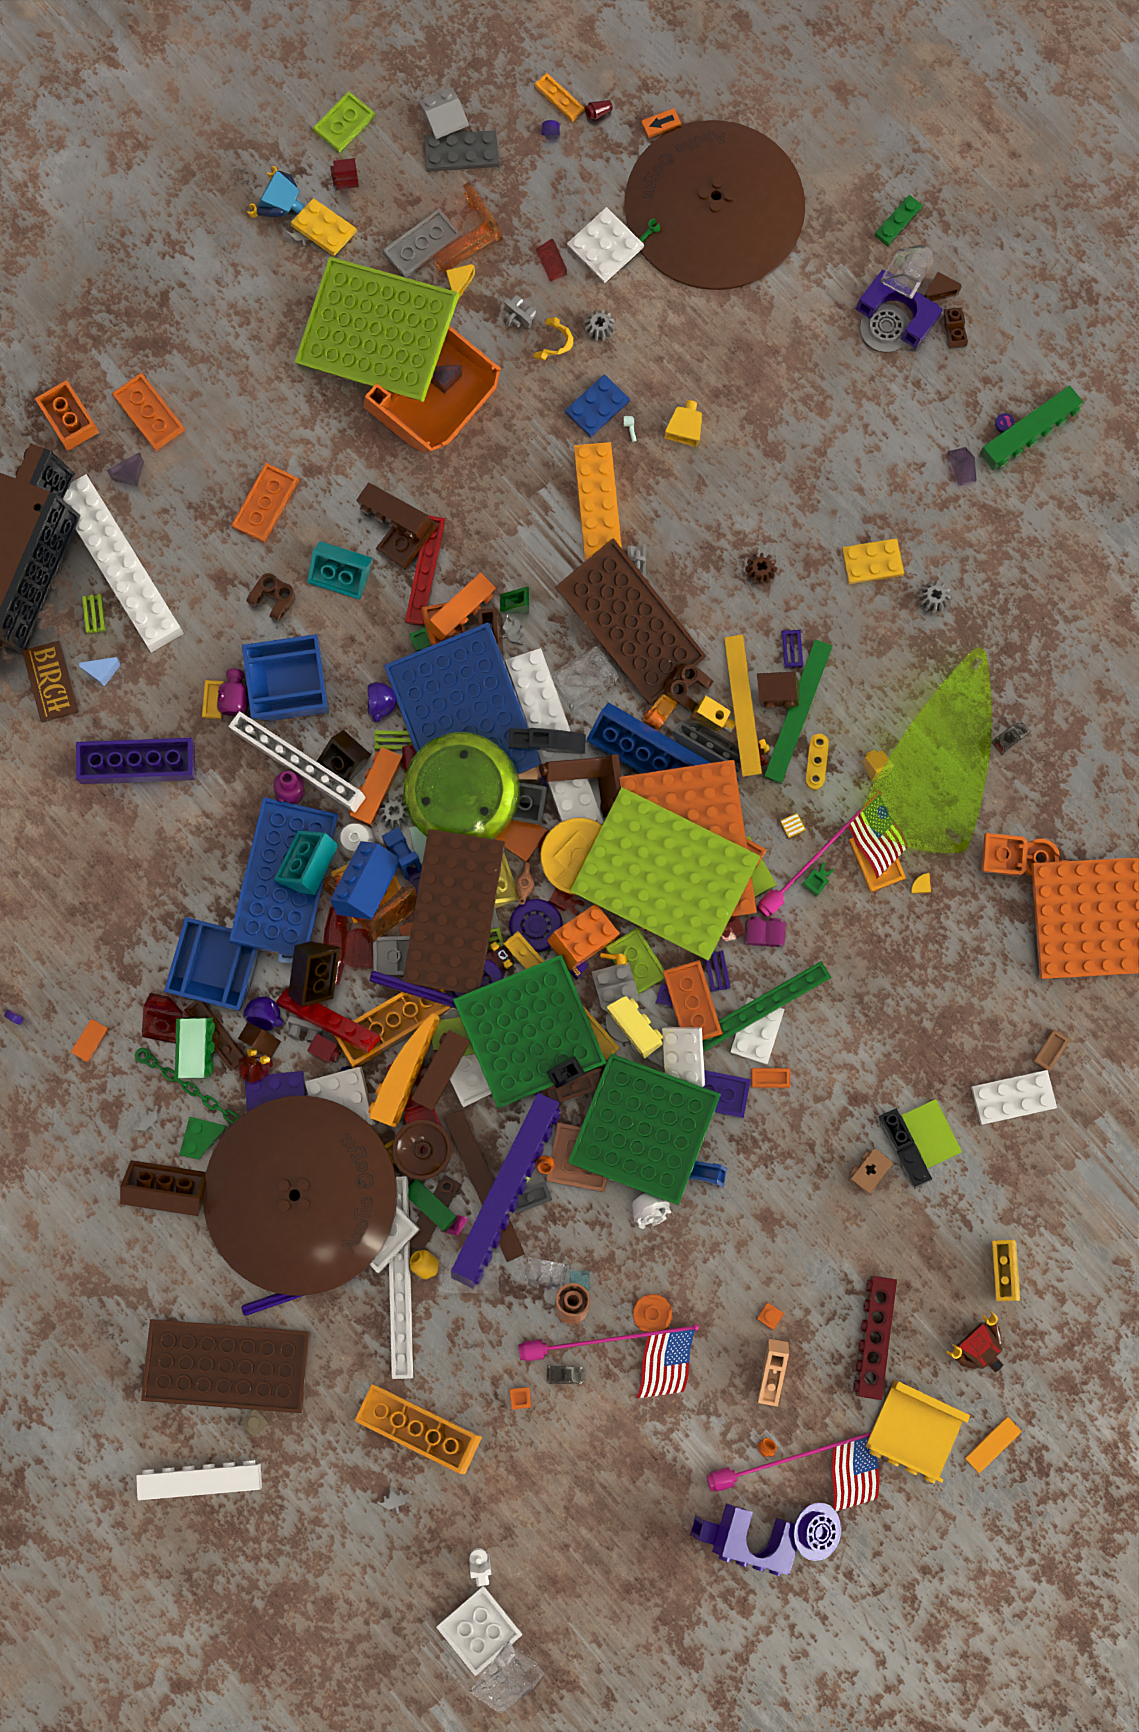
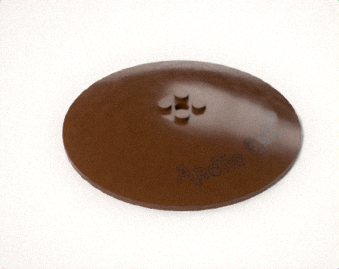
M721 120L697 121L666 132L650 144L640 155L630 173L626 186L625 216L628 229L638 239L649 228L648 223L651 219L654 218L656 220L652 227H655L658 223L660 224V230L656 233L652 232L642 242L644 248L640 252L662 274L687 286L707 290H725L756 282L783 263L796 245L802 230L805 216V196L800 176L791 159L766 135L734 122ZM713 194H719L721 196V199L713 200L711 196Z
M314 1096L282 1097L263 1103L248 1111L221 1137L212 1153L205 1173L206 1180L203 1192L204 1215L207 1228L217 1250L230 1267L241 1277L262 1289L278 1294L295 1296L313 1295L335 1289L349 1282L363 1272L379 1254L390 1234L395 1218L397 1181L392 1160L383 1141L369 1123L356 1112L325 1098ZM295 1189L300 1192V1198L297 1201L291 1199V1192Z

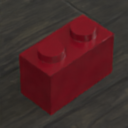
M317 1033L307 1050L310 1055L330 1066L333 1062L337 1063L341 1056L340 1047Z

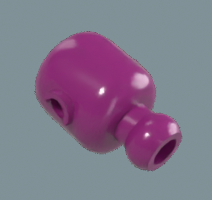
M230 668L226 672L228 682L222 683L218 689L217 709L221 714L227 716H236L239 711L245 714L249 707L247 687L241 684L244 672L241 669Z
M283 771L275 778L273 788L277 801L297 804L306 795L303 779L297 773Z

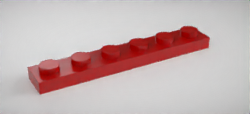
M428 515L429 518L437 522L439 526L419 551L405 623L424 626L421 608L428 606L446 522L445 518Z
M289 988L276 1000L279 1007L367 1053L380 1041L379 1034L319 1003L303 1007L299 1006L288 996Z

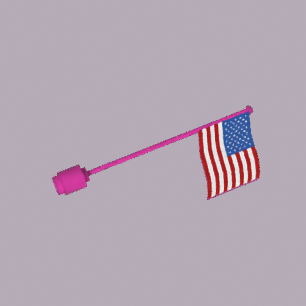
M876 790V793L780 891L771 889L758 902L759 905L756 908L764 917L772 916L785 903L783 893L847 827L856 845L871 864L876 879L908 848L903 832L892 819L881 799V790Z
M694 1324V1326L553 1346H547L546 1342L542 1343V1339L523 1341V1344H518L520 1360H525L526 1362L542 1360L544 1355H548L547 1350L647 1336L642 1357L641 1384L636 1399L684 1392L687 1384L690 1348L694 1332L698 1331L699 1326Z
M871 1432L742 1472L735 1473L734 1470L726 1467L710 1472V1475L706 1476L710 1491L719 1492L735 1487L734 1482H737V1477L833 1448L831 1474L834 1496L832 1508L835 1511L877 1499L880 1480L877 1457L870 1454L871 1449L865 1447Z

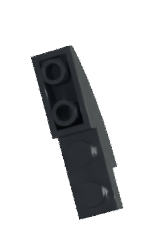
M543 728L509 729V749L585 754L586 734Z
M897 1108L880 1115L879 1119L890 1145L914 1189L931 1182L932 1177L916 1149L915 1142Z

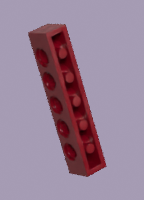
M871 1276L870 1280L868 1279L866 1283V1291L869 1294L868 1300L865 1299L863 1311H866V1318L862 1319L861 1331L864 1334L863 1340L860 1339L858 1346L861 1358L860 1360L857 1359L856 1371L859 1372L858 1380L854 1381L853 1392H856L858 1397L882 1400L897 1279ZM877 1292H882L884 1295L882 1303H878L875 1300ZM876 1311L882 1316L879 1323H875L872 1319V1315ZM874 1331L879 1334V1340L876 1343H872L870 1340V1334ZM870 1352H874L877 1356L874 1363H870L867 1360V1355ZM868 1372H872L874 1375L872 1383L865 1381V1374Z

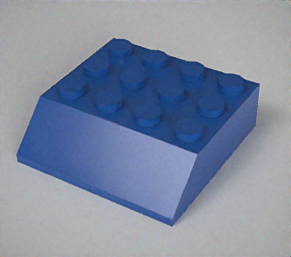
M317 634L242 645L252 719L275 721L329 713L320 642Z
M185 917L164 992L240 1011L248 995L260 949L229 943L232 928Z

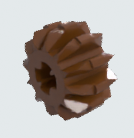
M760 553L759 557L754 554L752 559H748V566L745 567V571L748 572L747 578L753 577L752 583L758 580L759 585H762L764 580L768 584L770 583V578H775L774 572H777V567L774 565L776 561H769L770 555H767L765 558L763 553Z

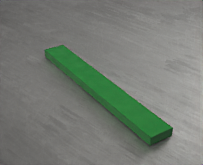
M815 639L799 681V706L790 708L787 713L764 778L782 784L833 647L832 645Z
M818 962L718 1020L722 1035L702 1040L703 1052L831 979L832 977L823 962Z

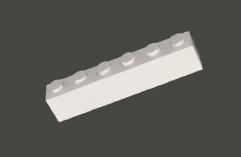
M255 1460L243 1461V1465L236 1466L235 1462L223 1463V1467H215V1464H204L202 1469H195V1465L183 1466L182 1470L175 1471L174 1467L162 1468V1472L154 1473V1469L142 1470V1474L136 1475L138 1500L251 1491L262 1488L261 1463L255 1464Z

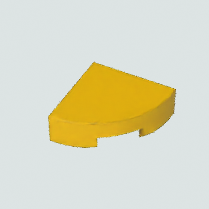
M929 873L923 874L915 880L911 888V894L931 892Z

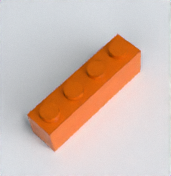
M480 572L441 608L425 626L440 641L446 637L447 639L451 638L457 632L455 628L458 625L463 627L469 621L467 617L471 613L475 615L482 608L480 605L483 602L487 604L494 597L492 593L496 587Z
M381 747L379 752H375L372 759L374 764L372 768L367 769L364 777L366 781L364 785H360L358 788L366 798L355 813L351 810L348 811L352 820L362 822L370 828L373 827L379 814L378 809L382 807L381 802L385 801L403 762L401 755Z

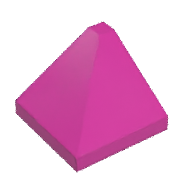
M456 1215L458 1219L444 1233L458 1236L468 1218Z

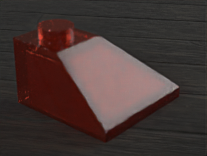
M149 993L143 1006L142 1037L176 1044V1019L182 1018L183 1012L169 996Z

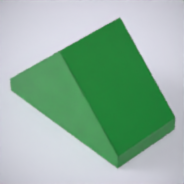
M526 586L500 594V612L529 613V587Z

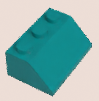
M319 541L312 553L307 583L360 600L370 574L373 558Z
M297 831L274 881L299 893L315 895L337 850L338 844L326 833Z

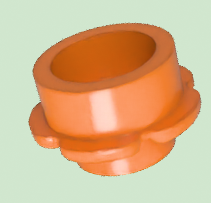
M540 1156L536 1160L537 1170L543 1174L550 1173L555 1167L554 1159L549 1156Z
M769 1438L761 1440L758 1443L759 1453L764 1457H773L777 1449L775 1442Z

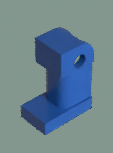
M399 827L382 835L386 849L400 858L398 860V867L405 880L409 878L406 869L408 866L414 864L418 872H421L422 867L416 851L411 852L405 836Z
M696 1161L689 1181L692 1179L704 1181L724 1188L727 1168L721 1164Z

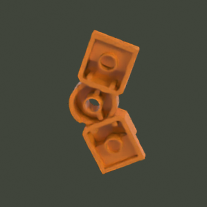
M984 834L982 872L1019 876L1025 873L1032 877L1031 864L1039 863L1036 860L1037 853L1042 856L1041 863L1064 862L1068 860H1059L1058 848L1047 839H1035L1027 842L1026 838L1022 836Z

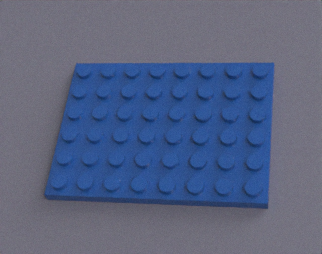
M487 622L384 665L418 758L429 746L437 741L453 736H470L483 740L495 747L508 762L513 776L542 764L537 750L509 749V729H529L490 623ZM468 746L452 747L440 752L427 764L423 771L437 807L502 781L500 772L492 759L481 750ZM464 750L468 751L470 758L462 759L460 753Z

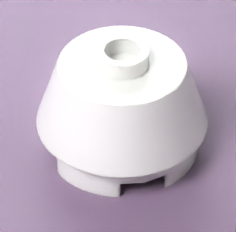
M350 822L339 830L336 841L339 851L344 856L352 859L360 841L375 843V837L368 825L362 822Z
M643 1193L632 1203L634 1222L641 1229H644L645 1225L650 1223L652 1226H656L667 1219V1213H671L670 1204L667 1201Z

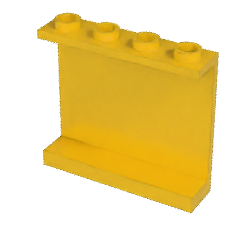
M893 1380L865 1447L871 1449L870 1454L881 1458L882 1455L889 1458L887 1462L897 1467L900 1464L906 1466L905 1471L916 1476L919 1472L925 1475L923 1479L933 1484L936 1481L942 1483L944 1479L940 1478L941 1472L962 1422L968 1423L970 1415L899 1381Z

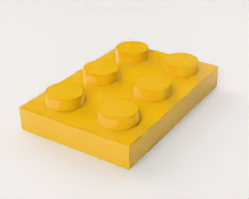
M314 198L291 221V227L332 256H335L357 232L356 227Z
M897 538L842 547L848 585L904 575Z

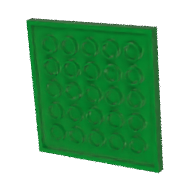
M562 955L453 999L498 1109L553 1086L554 1083L547 1071L573 1056L577 1058L584 1072L606 1064Z
M610 1053L568 1164L679 1206L721 1094Z

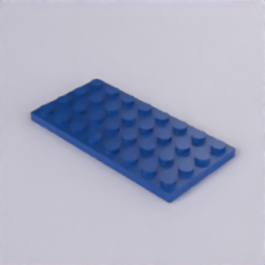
M263 797L229 943L293 957L295 945L310 942L324 877L315 895L299 893L275 882L274 879L297 831L322 832L333 839L338 814Z

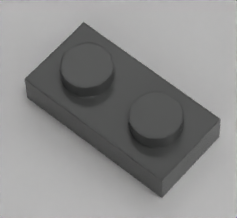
M545 1181L525 1189L523 1195H518V1205L515 1214L552 1200Z

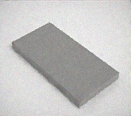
M439 208L384 248L382 253L402 277L408 278L461 239L462 234Z

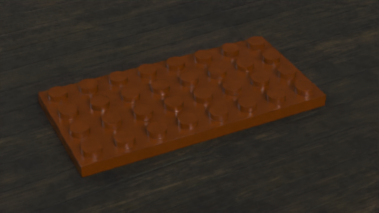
M614 538L609 540L555 586L557 591L649 705L665 693L666 682L673 678L680 664L685 663L696 666L707 657ZM686 669L684 675H686L690 670Z
M428 829L403 975L404 982L461 993H470L481 988L505 841Z
M150 1319L141 1401L302 1413L310 1332Z

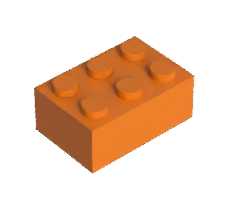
M67 380L35 398L39 408L67 451L99 433L92 418Z
M594 904L554 931L547 942L558 956H563L567 968L571 971L612 943L620 933L600 907Z

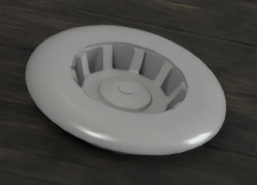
M882 304L871 319L865 315L862 317L860 330L863 339L870 347L881 352H891L906 344L901 337L910 320L906 313L897 306Z

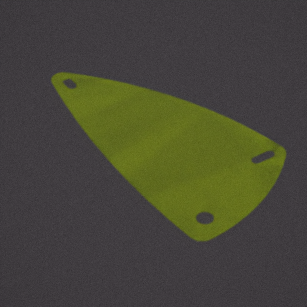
M974 648L928 700L887 760L861 809L862 820L872 829L894 842L913 849L933 853H959L966 851L969 847L980 813L991 749V685L988 658L983 648ZM976 657H978L982 663L977 670H974L972 664ZM880 806H885L888 809V817L885 819H881L877 815V809ZM950 828L960 836L961 843L958 844L946 834V829Z

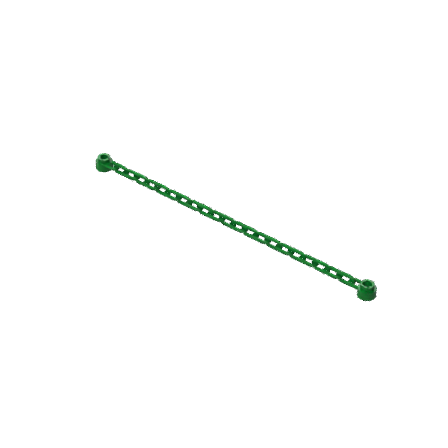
M139 1048L135 1052V1059L139 1063L146 1064L151 1068H159L162 1070L163 1077L171 1082L177 1081L182 1084V1089L189 1095H198L202 1098L203 1104L209 1109L221 1111L223 1118L229 1123L234 1124L239 1119V1116L229 1109L224 1111L220 1108L219 1102L213 1097L201 1095L198 1087L191 1082H183L175 1078V1076L172 1077L173 1079L165 1074L168 1072L167 1070L174 1075L175 1071L169 1067L163 1068L158 1065V1060L151 1055L148 1049ZM141 1052H145L146 1054L145 1058L140 1059L139 1054ZM151 1059H153V1060L155 1061V1062H152L153 1065H151L150 1063H148ZM187 1084H189L190 1086H192V1087H193L194 1089H196V1090H193V1093H192V1092H190L189 1090H187L185 1087H188ZM207 1098L216 1104H213V1107L206 1103L208 1101ZM227 1112L236 1117L233 1119L235 1122L226 1117L229 1115Z

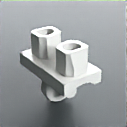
M476 1548L469 1557L471 1578H476L477 1586L488 1585V1575H491L490 1556L484 1549Z

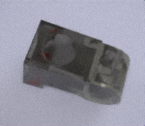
M1021 720L998 735L991 743L1003 755L1031 732Z
M547 1365V1384H584L585 1367Z

